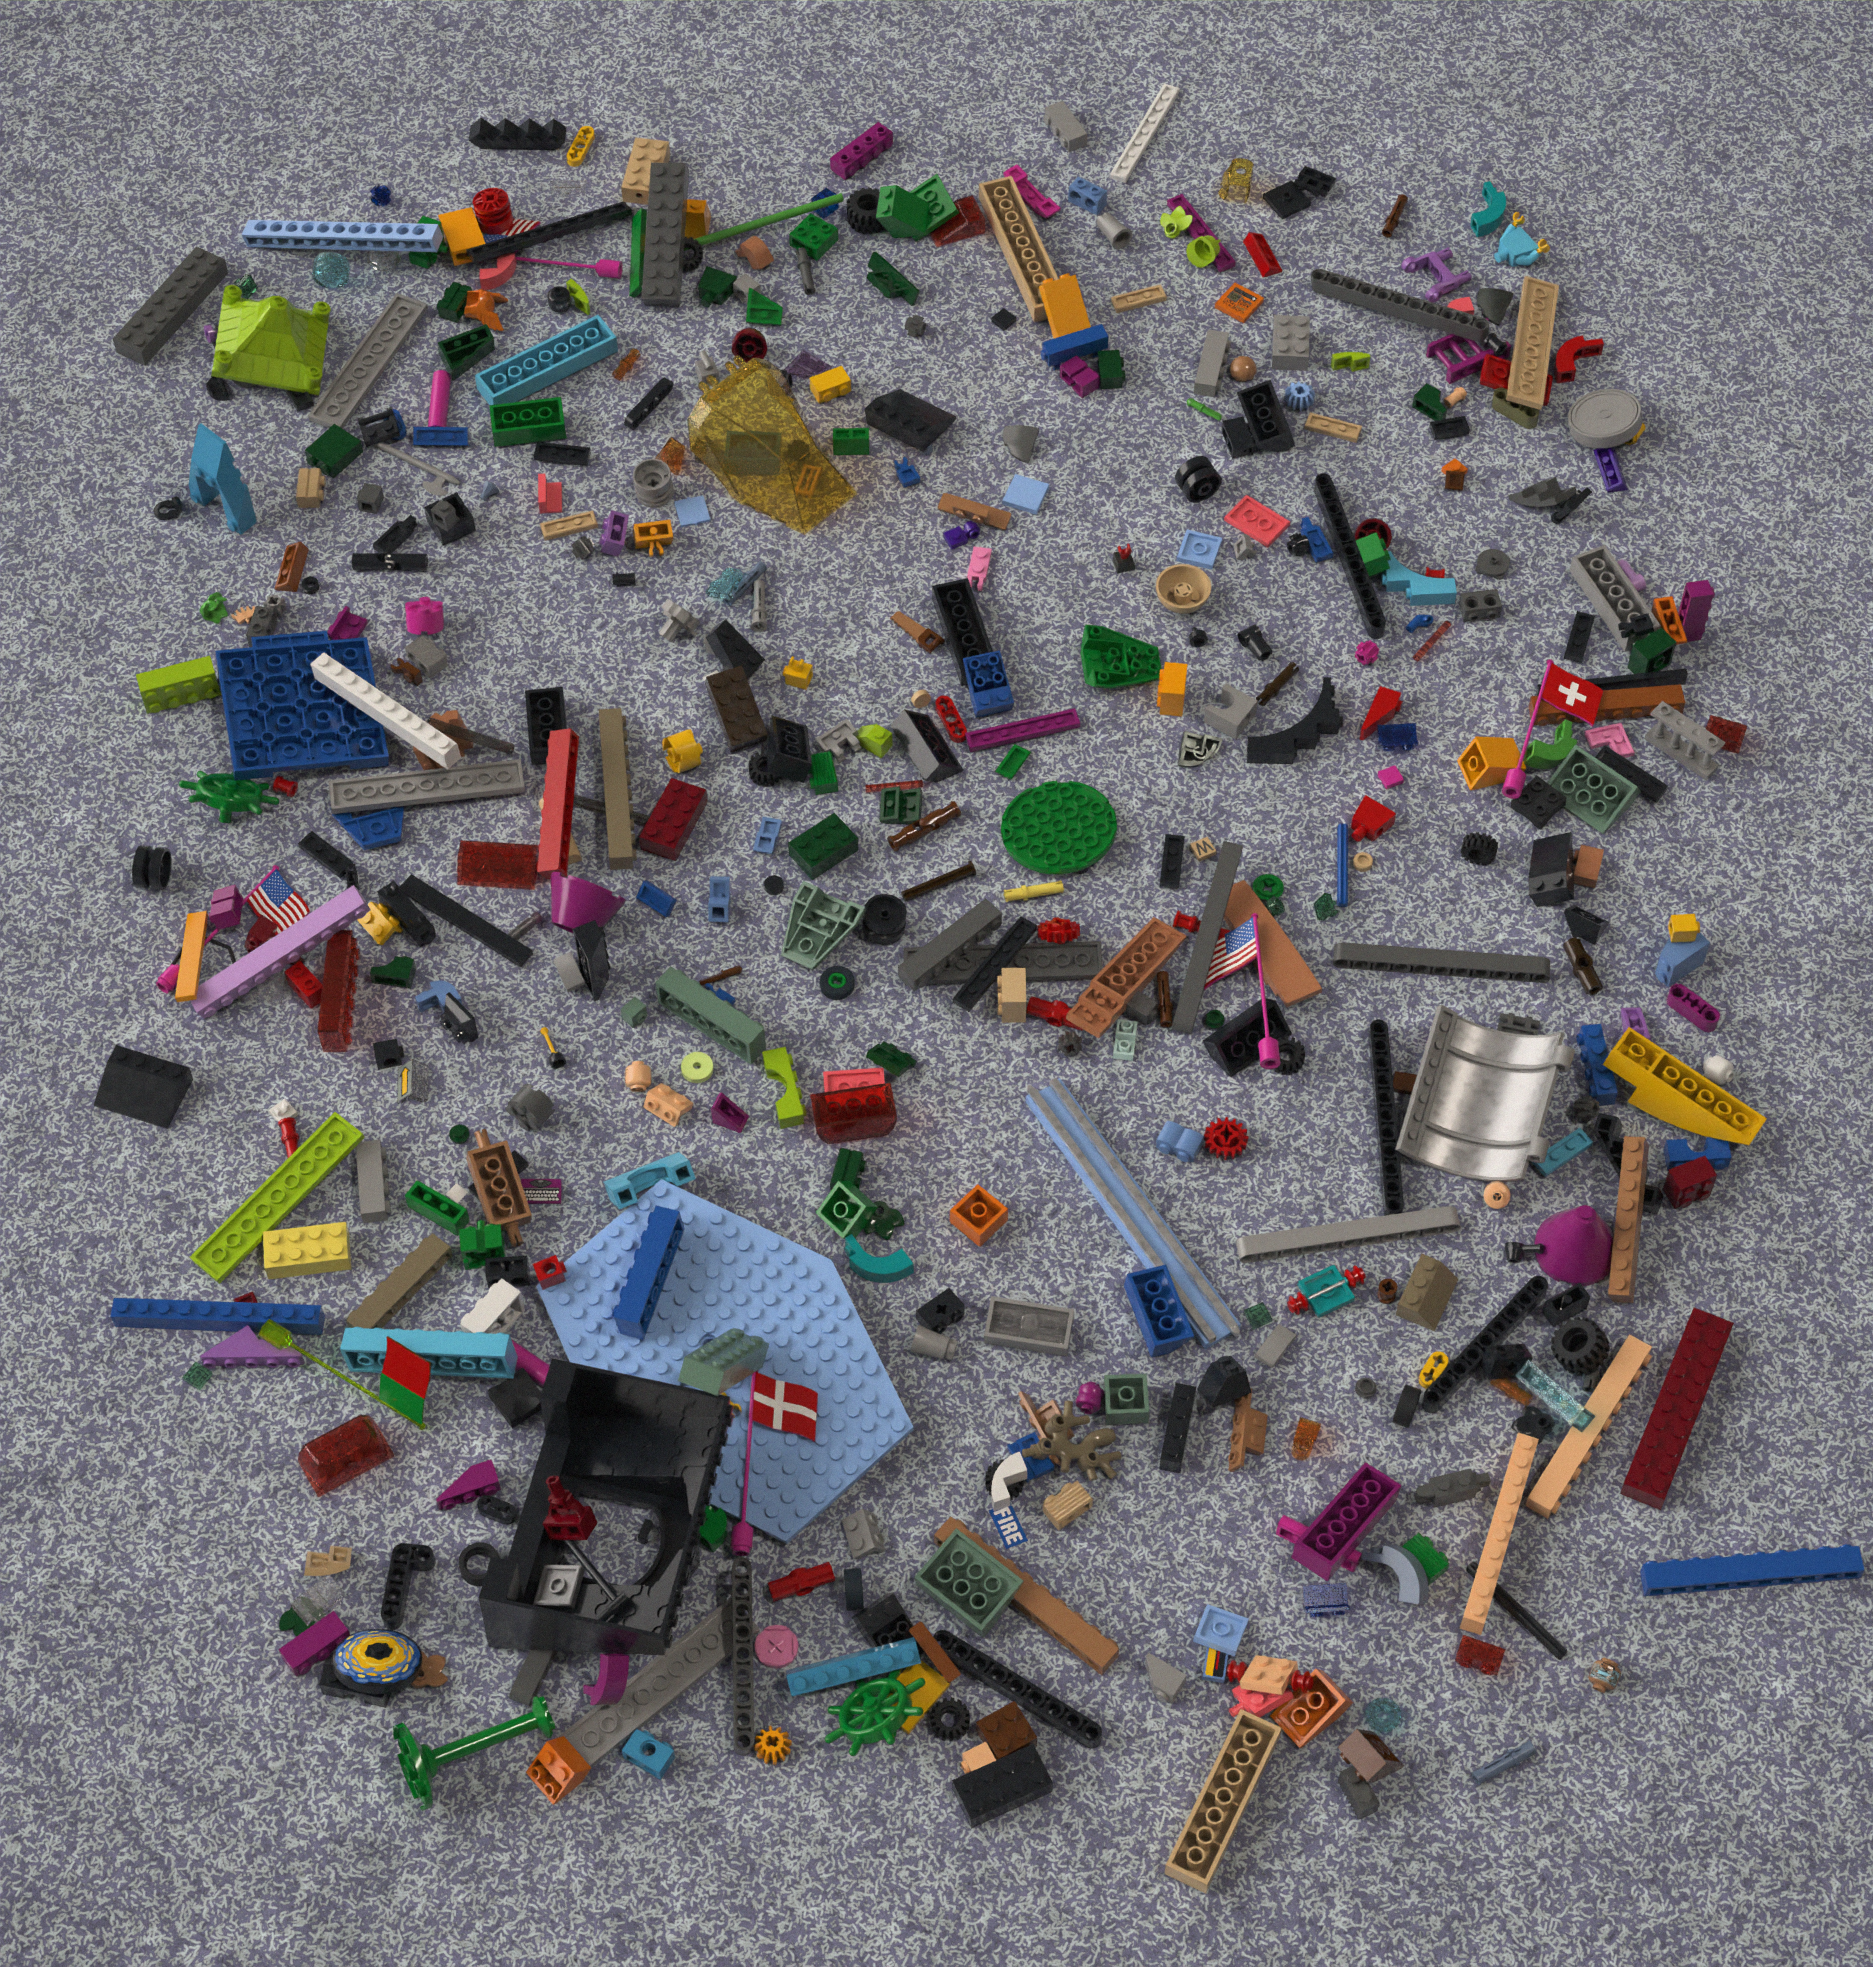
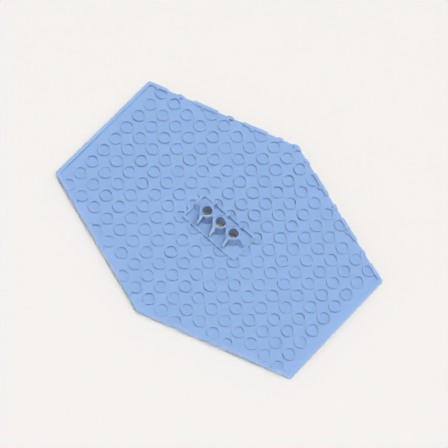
M662 1179L643 1194L637 1203L629 1206L564 1262L567 1270L564 1273L566 1281L542 1290L540 1283L536 1286L566 1355L572 1363L700 1390L678 1381L684 1357L728 1330L737 1328L743 1330L746 1335L759 1336L763 1338L764 1342L769 1343L763 1367L758 1370V1373L775 1380L802 1385L818 1393L815 1442L797 1434L771 1429L754 1421L752 1424L745 1522L786 1544L794 1539L914 1430L831 1259ZM657 1205L679 1211L685 1230L645 1339L641 1340L620 1334L613 1317V1310L616 1305H619L621 1300L620 1291L623 1286H626L628 1281L627 1273L629 1268H632L634 1265L635 1251L640 1249L642 1232L647 1230L648 1216ZM752 1374L724 1391L730 1397L731 1402L741 1406L742 1413L736 1408L733 1409L732 1413L735 1415V1418H733L732 1426L727 1429L726 1447L722 1446V1463L720 1467L717 1466V1481L715 1486H711L710 1492L712 1493L710 1506L716 1509L721 1507L726 1514L740 1520L742 1515Z

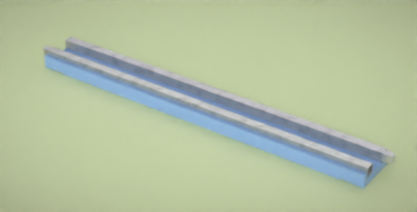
M1060 1078L1051 1080L1050 1086L1039 1092L1033 1086L1028 1085V1095L1025 1102L1146 1269L1167 1265L1193 1334L1204 1349L1211 1347L1232 1334L1238 1337L1241 1326L1239 1321Z

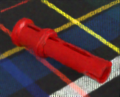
M1178 910L1173 927L1176 928L1178 926L1187 929L1190 933H1194V931H1199L1201 921L1195 915L1191 917L1182 914ZM1221 928L1219 937L1230 932V930Z
M292 1117L283 1118L278 1122V1126L282 1131L281 1141L285 1144L288 1158L298 1149L299 1134L296 1133L295 1128L296 1119Z

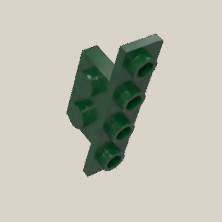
M873 252L868 263V267L873 272H868L866 278L885 297L901 296L911 306H914L920 291L880 254Z

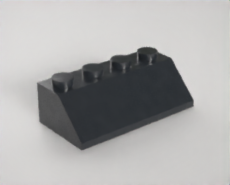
M1271 380L1237 392L1257 448L1281 452L1295 446L1292 433Z
M904 709L891 723L890 726L894 730V735L901 741L903 749L909 754L911 762L918 768L920 776L925 781L937 783L963 771L962 766L929 715Z
M594 920L573 928L580 972L594 1000L597 1001L609 979L608 970L611 967L607 960L609 955L604 939L606 937L602 926L598 927Z
M1265 998L1269 1036L1277 1041L1280 1037L1284 1040L1285 1036H1290L1292 1032L1276 1000ZM1262 999L1203 1040L1210 1057L1230 1077L1259 1058L1258 1043L1265 1038Z

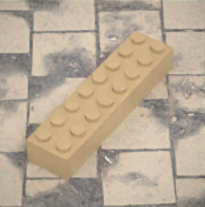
M1240 1709L1166 1863V1875L1205 1894L1207 1893L1281 1734V1727Z

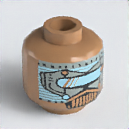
M1602 1658L1594 1662L1588 1678L1594 1684L1593 1688L1595 1690L1605 1693L1606 1690H1614L1616 1688L1621 1671L1616 1662Z

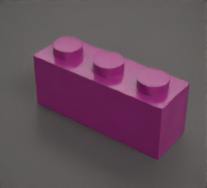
M332 1611L278 1650L282 1659L297 1677L300 1674L303 1675L309 1672L318 1661L327 1659L336 1646L349 1636L350 1633L337 1614Z

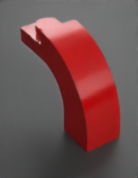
M1582 335L1566 341L1556 355L1554 365L1556 383L1574 381L1576 374L1574 362L1576 360L1602 355L1603 339L1585 341Z

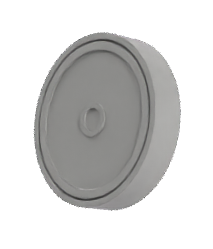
M1601 389L1590 392L1575 401L1569 410L1568 423L1570 433L1578 443L1591 448H1611L1621 445L1632 439L1639 432L1642 426L1641 405L1634 395L1623 390Z

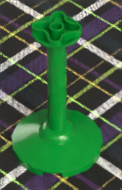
M543 1696L533 1697L532 1712L435 1749H431L426 1744H420L404 1723L393 1726L394 1740L398 1739L401 1753L397 1755L413 1798L419 1797L424 1805L420 1809L424 1811L432 1808L433 1805L432 1778L437 1775L438 1766L535 1729H539L548 1739L552 1738V1730L555 1729V1723L549 1713L545 1698Z

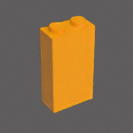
M472 207L438 215L444 231L443 236L454 266L472 262L467 256L466 249L486 244Z
M1067 273L1059 276L1060 279L1058 280L1049 278L1043 280V284L1039 286L1053 338L1091 327L1076 274L1070 276Z

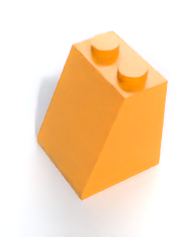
M687 199L685 237L696 239L708 235L711 213L707 201Z
M1476 736L1457 761L1469 789L1476 790L1504 783L1508 770L1517 768L1521 754L1513 738ZM1524 761L1522 762L1521 770L1523 772L1526 770Z

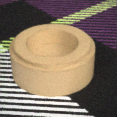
M926 690L915 692L911 698V702L916 708L927 706L931 700V696Z
M1360 852L1354 856L1353 866L1356 870L1366 872L1372 868L1373 858L1370 854Z

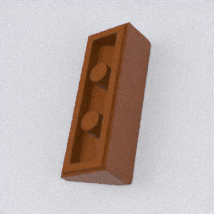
M301 541L286 546L275 590L297 592L309 551Z
M921 1621L909 1629V1632L948 1683H951L961 1675Z

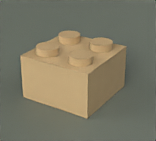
M1002 968L1001 976H998L997 986L998 1015H1002V1023L1026 1022V968Z

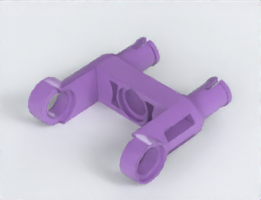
M1449 247L1439 252H1429L1418 258L1410 256L1401 264L1402 269L1406 273H1413L1427 267L1439 283L1433 285L1425 295L1426 299L1432 303L1437 302L1442 295L1456 290L1459 285L1472 279L1468 270L1458 275H1453L1442 262L1453 257Z

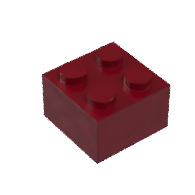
M1702 1156L1669 1169L1662 1190L1674 1209L1679 1207L1686 1208L1696 1200L1703 1201L1710 1197L1717 1174L1706 1156Z

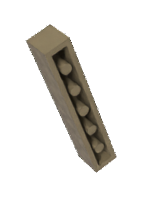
M433 1233L428 1238H424L420 1242L419 1247L414 1252H410L406 1256L405 1261L400 1266L395 1267L391 1275L385 1281L380 1282L376 1290L371 1295L365 1297L362 1304L348 1315L346 1320L348 1328H383L453 1256L451 1247Z

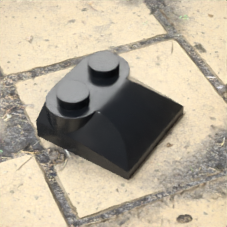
M448 992L445 999V1012L440 1015V1024L445 1030L449 1029L452 1032V1036L458 1043L462 1042L465 1044L475 1041L479 1037L474 1016Z

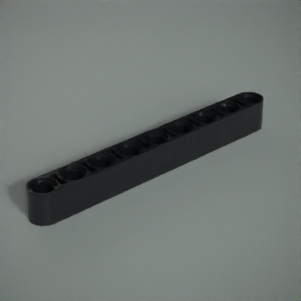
M1542 1276L1531 1278L1426 1389L1422 1400V1408L1426 1412H1438L1481 1365L1486 1346L1481 1344L1482 1342H1486L1490 1346L1501 1345L1545 1298L1548 1289L1546 1278ZM1534 1287H1539L1541 1290H1536ZM1521 1301H1526L1529 1304H1523ZM1508 1315H1514L1516 1318H1510ZM1495 1329H1501L1503 1332H1497ZM1473 1356L1476 1360H1471L1468 1357ZM1455 1371H1462L1463 1374H1457ZM1446 1384L1450 1388H1444L1441 1385ZM1428 1399H1435L1437 1402L1433 1403L1430 1402Z
M939 1630L934 1634L933 1637L937 1642L941 1640L948 1642L947 1645L941 1646V1648L959 1669L1009 1700L1015 1701L1017 1705L1083 1746L1094 1749L1101 1744L1102 1728L1098 1723L949 1631ZM958 1652H965L967 1654L964 1657L956 1656ZM977 1663H982L985 1665V1667L982 1669H978L974 1667V1665ZM1002 1675L1004 1678L1002 1680H995L993 1676ZM1014 1686H1019L1022 1688V1690L1019 1692H1015L1011 1688ZM1032 1698H1039L1041 1701L1034 1704L1030 1700ZM1052 1709H1056L1060 1713L1057 1715H1051L1049 1711ZM1070 1721H1076L1078 1725L1076 1727H1071L1067 1723ZM1090 1732H1093L1097 1735V1737L1091 1739L1088 1738L1086 1735Z

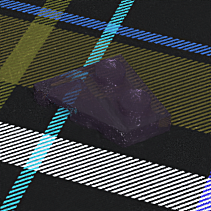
M803 350L784 370L791 375L799 376L800 379H809L812 376L831 370L832 366Z

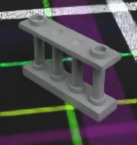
M1662 701L1650 714L1658 719V723L1649 730L1644 739L1707 780L1719 766L1711 758L1725 745V742ZM1665 725L1674 730L1673 734L1664 729ZM1681 735L1689 740V745L1680 739ZM1696 745L1703 749L1705 754L1696 750Z

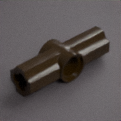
M1570 938L1563 943V948L1573 966V974L1579 978L1586 995H1595L1603 989V985L1593 967V959L1586 953L1579 938Z

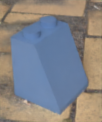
M1697 933L1695 941L1671 943L1669 937L1660 954L1655 972L1657 979L1669 987L1698 968L1705 961L1710 942L1701 933Z

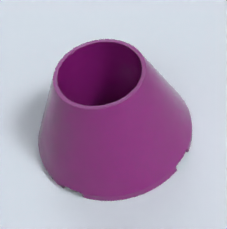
M552 872L551 874L552 924L573 933V928L594 920L598 927L602 926L603 928L626 902L623 897L618 896L617 898L612 896V891L571 875L563 877L560 872Z

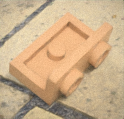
M660 1083L648 1091L643 1107L675 1127L678 1125L680 1116L692 1109L693 1102L684 1095L675 1092L669 1086Z

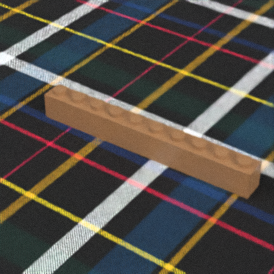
M950 1516L934 1534V1543L941 1547L956 1528L1024 1581L1010 1603L1100 1675H1103L1119 1657L1117 1643L1111 1638L1106 1639L1101 1635V1631L1096 1626L1087 1624L1078 1612H1072L1068 1609L1063 1600L1054 1598L1045 1586H1039L1035 1583L1030 1574L1021 1572L1012 1560L1003 1558L994 1546H988L984 1543L979 1534L970 1532L961 1520H955Z

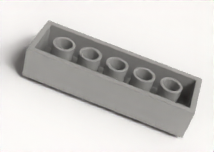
M1606 545L1572 557L1569 571L1624 652L1631 650L1632 645L1637 640L1644 639L1648 634L1635 637V634L1632 633L1629 637L1622 638L1621 631H1625V629L1619 631V623H1631L1630 618L1649 613L1654 631L1661 628V625Z

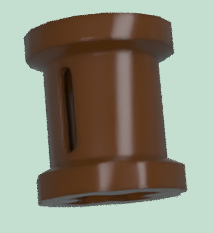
M1388 1278L1383 1279L1379 1283L1377 1298L1381 1303L1390 1304L1394 1302L1398 1287L1397 1283Z

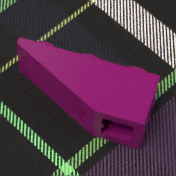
M492 1459L470 1466L436 1499L439 1510H450L457 1504L463 1502L471 1503L478 1497L484 1495L492 1496L501 1490Z

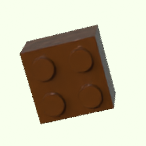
M1015 1701L976 1722L977 1734L983 1743L987 1742L996 1760L1034 1744L1035 1748L1037 1747V1736Z

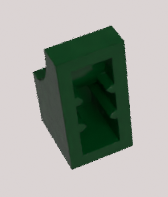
M1426 383L1414 395L1412 407L1434 421L1446 419L1447 409L1440 402L1441 391Z
M395 956L394 960L387 965L371 967L370 977L372 983L411 989L416 972L415 961L407 956Z

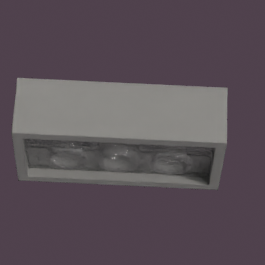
M991 1296L984 1343L1067 1357L1074 1322V1309Z

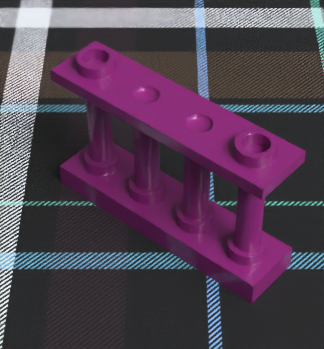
M1450 334L1428 344L1426 357L1430 358L1437 355L1447 367L1446 381L1452 384L1482 370L1486 353L1502 359L1508 358L1511 345L1506 341V350L1500 356H1496L1491 349L1483 351L1474 340ZM1466 341L1477 355L1468 358L1458 344ZM1451 348L1462 362L1453 364L1443 351Z

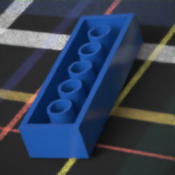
M656 1205L654 1211L650 1212L648 1216L647 1230L642 1232L640 1249L635 1251L634 1265L632 1268H629L627 1273L628 1281L626 1286H623L620 1291L621 1300L619 1305H616L613 1310L616 1326L622 1335L641 1340L645 1339L685 1230L680 1212L677 1210Z

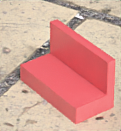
M545 473L538 474L540 514L562 512V482L547 483Z

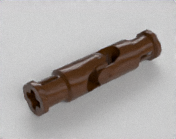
M951 801L948 806L942 809L939 808L926 817L904 827L896 835L888 836V843L897 852L905 844H911L931 831L947 824L948 820L960 817L961 811L956 802Z

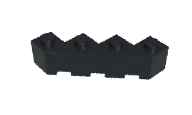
M480 118L470 126L469 141L480 149L556 150L565 143L567 127L554 118L543 127L530 118L519 127L506 118L495 126Z
M1599 1113L1593 1133L1620 1178L1624 1139L1619 1138L1623 1125L1619 1117ZM1647 1168L1643 1211L1658 1215L1663 1194L1660 1188L1646 1185L1650 1174Z

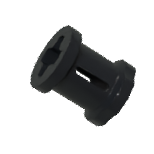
M1495 333L1489 334L1483 342V345L1493 350L1496 356H1500L1507 348V343L1498 339Z

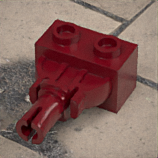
M261 914L247 934L244 945L247 952H252L275 937L278 925ZM300 957L297 961L289 964L293 966L299 961L304 963L305 959Z
M550 1476L546 1479V1484L551 1492L548 1498L550 1503L549 1514L543 1521L549 1539L587 1540L598 1523L591 1506H583L574 1499L572 1493L563 1488L559 1476Z

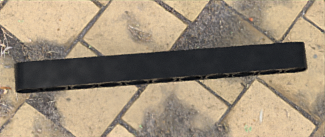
M1325 473L1318 474L1315 478L1314 493L1366 631L1369 637L1380 639L1384 636L1386 626L1381 606L1332 478Z
M1377 1019L1370 1024L1368 1040L1383 1213L1386 1216L1402 1213L1404 1198L1400 1154L1395 1150L1398 1142L1388 1025L1385 1021Z

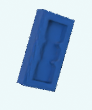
M647 880L643 881L636 896L637 899L665 917L670 916L677 899Z

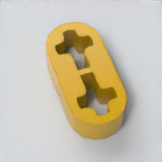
M1437 1351L1430 1355L1419 1376V1383L1423 1388L1427 1389L1447 1368L1448 1357L1445 1353ZM1441 1359L1442 1363L1435 1368V1361ZM1430 1373H1433L1432 1380L1425 1381V1378Z

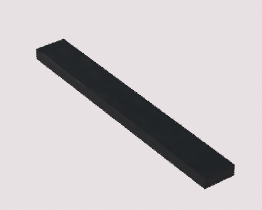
M1684 668L1584 680L1595 684L1602 690L1685 685L1688 672ZM1542 684L1537 685L1535 696L1539 695Z
M411 874L399 886L408 897L517 966L522 967L533 955V951L414 875Z

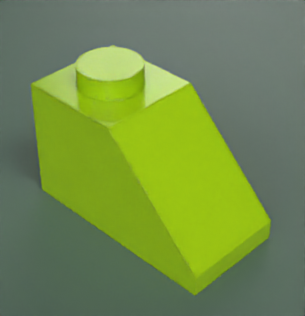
M878 724L861 726L857 731L858 735L855 736L862 748L880 758L893 746L892 732Z

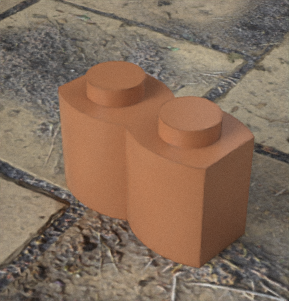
M1581 845L1580 850L1575 851L1573 861L1577 863L1576 866L1573 865L1574 884L1592 888L1596 887L1604 853L1603 849Z

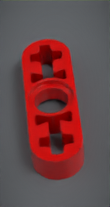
M945 695L939 696L935 701V708L950 739L955 743L964 742L967 729L952 699ZM941 703L947 705V711H945V708L943 705H941ZM952 716L956 718V721L948 722L946 718ZM956 727H957L958 732L961 733V735H958L957 733H955V728H956Z

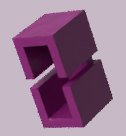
M1077 355L1060 365V378L1069 386L1077 383L1072 389L1081 398L1099 388L1100 377L1098 373L1088 367L1087 363Z
M235 884L213 891L209 919L218 930L240 924L242 913L240 910H242L244 898Z

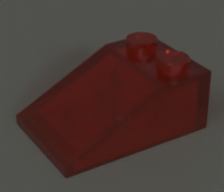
M973 195L955 200L954 204L959 214L929 233L936 247L985 234V218Z

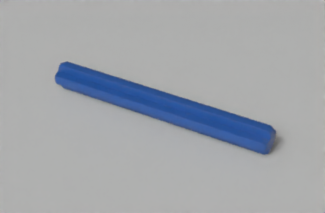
M1340 823L1337 834V906L1344 908L1348 906V825Z

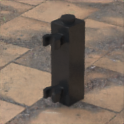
M394 880L377 891L380 902L389 909L392 916L400 921V925L420 947L434 940L436 937L434 926Z

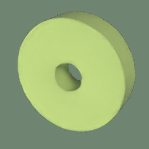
M693 1052L686 1055L681 1062L683 1077L692 1083L705 1082L713 1074L712 1059L703 1052Z

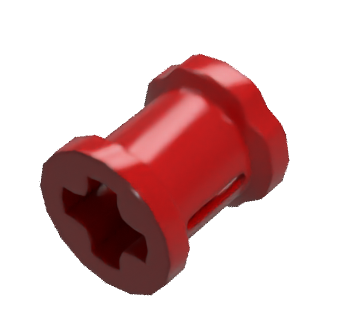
M1426 567L1425 576L1444 578L1445 569L1433 570Z
M280 775L276 777L273 783L274 792L280 791L287 794L288 797H294L298 789V782L288 781Z

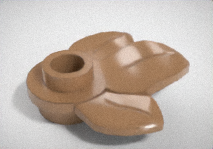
M422 1652V1669L419 1674L422 1677H417L411 1685L415 1688H423L426 1685L439 1687L446 1683L448 1678L441 1673L445 1667L446 1658L440 1655H432L427 1658L425 1653Z

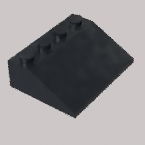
M901 389L875 398L864 409L868 425L922 452L956 420V416Z
M116 1045L107 1061L94 1106L168 1129L193 1081L190 1068Z

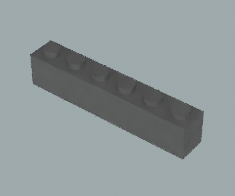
M985 898L898 966V977L914 992L919 988H923L931 978L941 974L945 967L954 964L959 956L963 953H968L973 945L977 942H982L991 931L997 930L1002 924V912Z

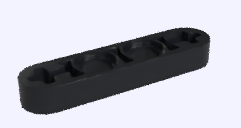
M665 377L662 378L628 413L624 425L635 430L672 391L673 381Z

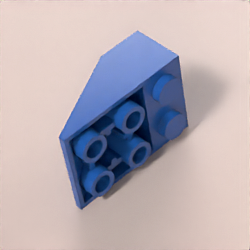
M1000 650L963 658L975 717L978 718L1012 710L1014 700Z

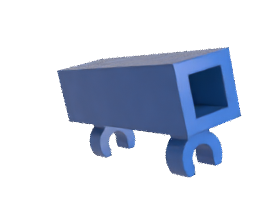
M1099 324L1042 342L1041 358L1047 362L1049 367L1053 366L1054 370L1060 369L1061 363L1070 360L1076 355L1082 357L1093 353V358L1098 357V351L1108 348L1109 336L1103 325Z

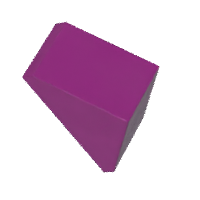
M722 1092L719 1093L711 1108L712 1122L714 1124L738 1133L742 1132L749 1118V1115Z

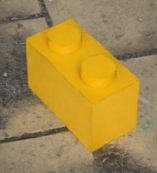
M842 366L809 378L810 390L819 404L851 392V379Z

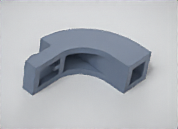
M1394 1544L1383 1545V1548L1370 1547V1550L1362 1551V1560L1387 1564L1396 1572L1400 1582L1399 1601L1414 1604L1428 1603L1429 1587L1425 1570L1410 1551Z

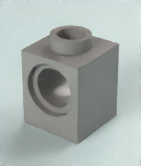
M747 274L733 282L734 295L746 304L748 303L749 288L761 294L760 284Z

